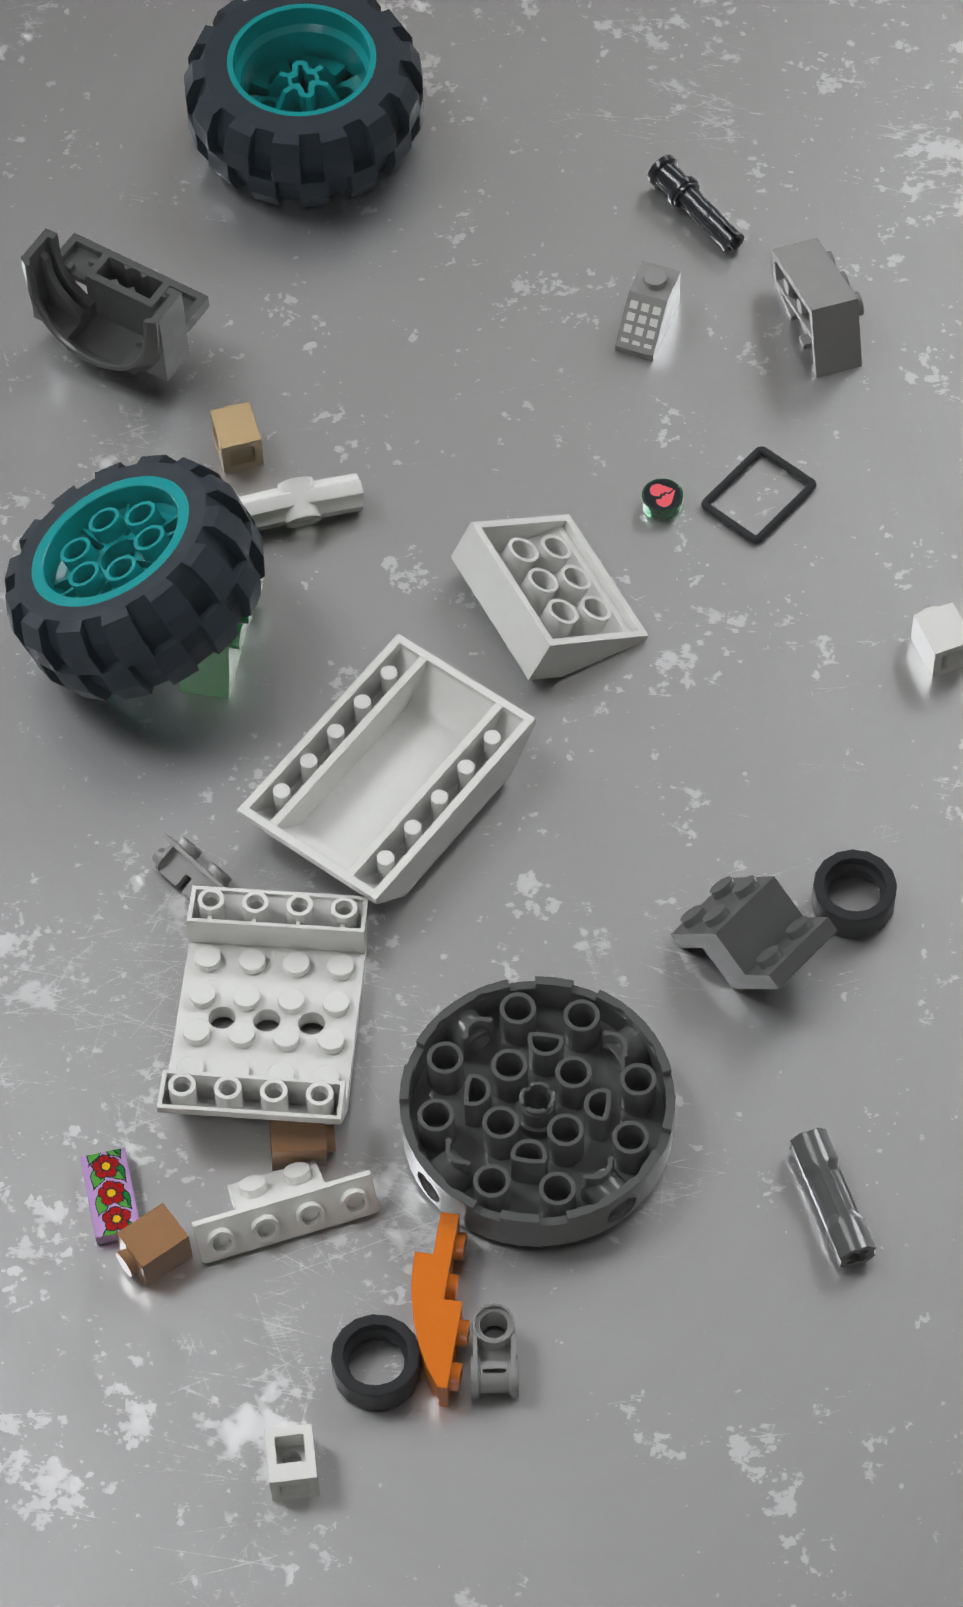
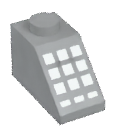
M642 261L628 293L615 351L654 361L680 303L681 271Z

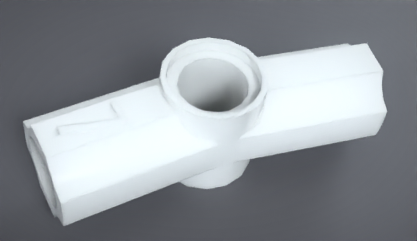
M357 473L314 481L309 476L295 477L279 483L275 489L239 497L255 521L258 531L286 525L288 528L305 527L319 522L322 517L362 511L364 508L363 488Z

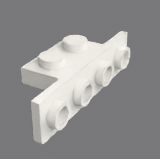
M316 1160L308 1162H295L289 1164L284 1169L261 1176L251 1175L245 1177L240 1182L227 1185L234 1210L194 1221L192 1226L201 1260L204 1264L375 1214L379 1211V1205L370 1170L325 1183Z

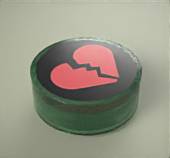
M663 478L655 479L643 488L642 509L649 517L663 521L672 519L681 512L683 507V491L676 482Z

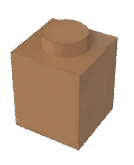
M269 1120L272 1171L284 1169L289 1164L295 1162H308L316 1160L318 1167L327 1166V1152H336L334 1125Z
M164 1203L117 1232L120 1251L116 1253V1256L121 1266L130 1277L137 1274L146 1287L193 1257L189 1236Z

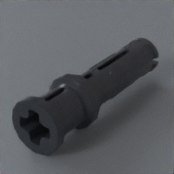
M665 155L651 166L647 174V180L654 186L658 185L668 195V202L672 206L683 208L722 248L724 253H732L729 244L734 250L741 246L744 241V235L699 191L700 187L697 179L693 176H687L678 167V160L673 155Z

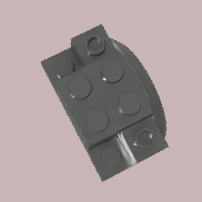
M45 228L20 258L34 318L42 321L50 333L72 353L104 369L126 371L135 376L138 372L146 371L168 382L190 355L188 332L210 307L207 295L76 233H73L60 249L58 234ZM76 281L86 285L87 293L76 283Z

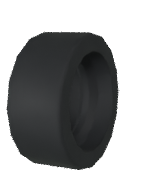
M851 849L836 852L825 859L815 872L811 901L815 916L828 917L838 930L836 934L839 936L858 938L872 935L885 927L893 915L897 882L893 870L882 858L868 851ZM848 876L862 877L874 883L879 889L880 901L867 910H845L831 901L828 896V889L830 884L839 878Z
M371 1314L354 1319L341 1329L332 1347L331 1365L337 1389L348 1402L362 1409L381 1411L398 1406L412 1395L420 1381L422 1365L417 1338L405 1323L391 1316ZM371 1340L389 1341L401 1349L404 1357V1367L401 1374L391 1382L381 1385L364 1384L356 1380L350 1372L348 1364L351 1352L364 1342Z

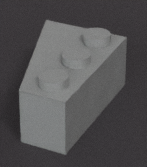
M818 238L772 249L774 284L790 320L799 319L805 334L800 335L799 340L803 349L811 347L813 350L812 370L816 378L861 367L859 316L864 314L863 301L859 292H853L846 273L844 271L840 272L836 267L832 252H826Z

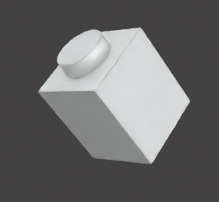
M950 602L939 607L930 606L915 614L911 640L931 677L934 678L963 668V620L954 603Z

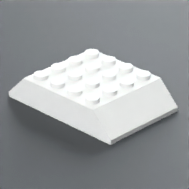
M398 633L237 809V814L373 903L380 904L406 896L511 776L536 724V718Z

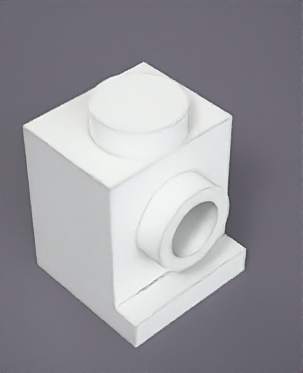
M286 1421L277 1424L274 1428L264 1429L272 1501L320 1496L312 1424L302 1425V1423L297 1421ZM296 1458L300 1460L298 1462L285 1463L288 1459Z

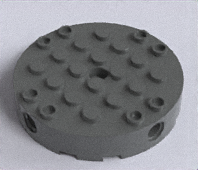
M535 976V981L509 983L507 979L480 987L455 1000L426 1026L416 1040V1047L407 1065L405 1064L400 1083L399 1103L402 1141L410 1169L424 1193L442 1212L459 1214L461 1226L483 1237L502 1243L535 1247L562 1245L592 1237L616 1225L636 1210L652 1192L666 1168L674 1138L676 1100L669 1060L658 1038L646 1022L622 1001L602 990L596 993L574 985V980Z

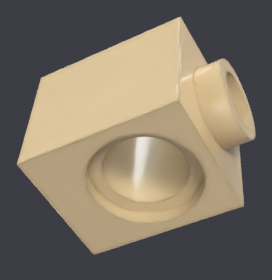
M250 402L226 405L220 409L211 410L213 437L224 473L263 465L262 441Z

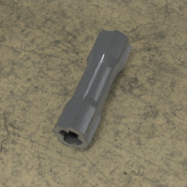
M814 1128L810 1131L799 1133L790 1140L791 1146L789 1149L799 1173L806 1181L826 1228L827 1240L838 1266L850 1268L867 1262L875 1256L874 1251L877 1247L865 1219L859 1214L839 1167V1158L827 1130Z

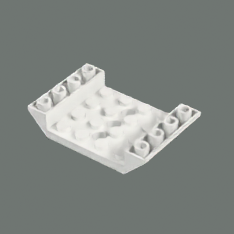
M192 885L187 916L189 945L169 1069H163L157 1113L342 1124L348 1111L366 967L369 899L364 896ZM219 1017H228L234 1020L230 1027L224 1029L215 1028L211 1025ZM263 1020H273L279 1024L276 1029L268 1032L260 1031L256 1028V1025ZM307 1023H318L323 1026L322 1031L312 1035L305 1034L300 1030Z

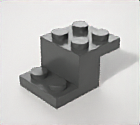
M751 875L739 878L728 876L719 880L711 887L709 891L711 896L701 905H696L685 912L680 919L682 924L670 935L680 948H703L732 989H780L838 930L828 917L803 916L775 876L754 877Z

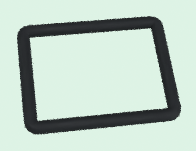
M760 446L752 451L702 500L701 506L706 512L750 542L760 543L814 491L816 482L768 448ZM762 454L807 484V486L755 535L712 506L711 503Z

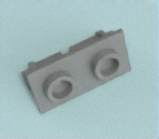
M163 833L162 837L170 845L166 849L160 848L152 856V861L155 863L154 868L177 888L190 877L192 880L182 890V893L190 899L192 885L230 888L228 884L232 878L213 862L209 867L203 864L198 859L203 852L184 836L177 841Z

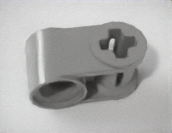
M492 1303L484 1305L478 1309L472 1323L471 1398H479L480 1394L510 1393L512 1398H519L518 1355H516L514 1316L508 1308L501 1304ZM489 1326H500L506 1331L504 1335L498 1338H489L482 1333Z

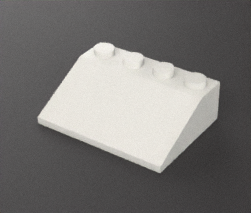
M569 514L471 522L451 555L455 565L528 680L563 677L645 642L649 636Z

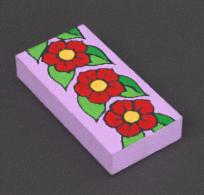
M125 1148L80 1157L97 1245L118 1241L117 1232L139 1219Z

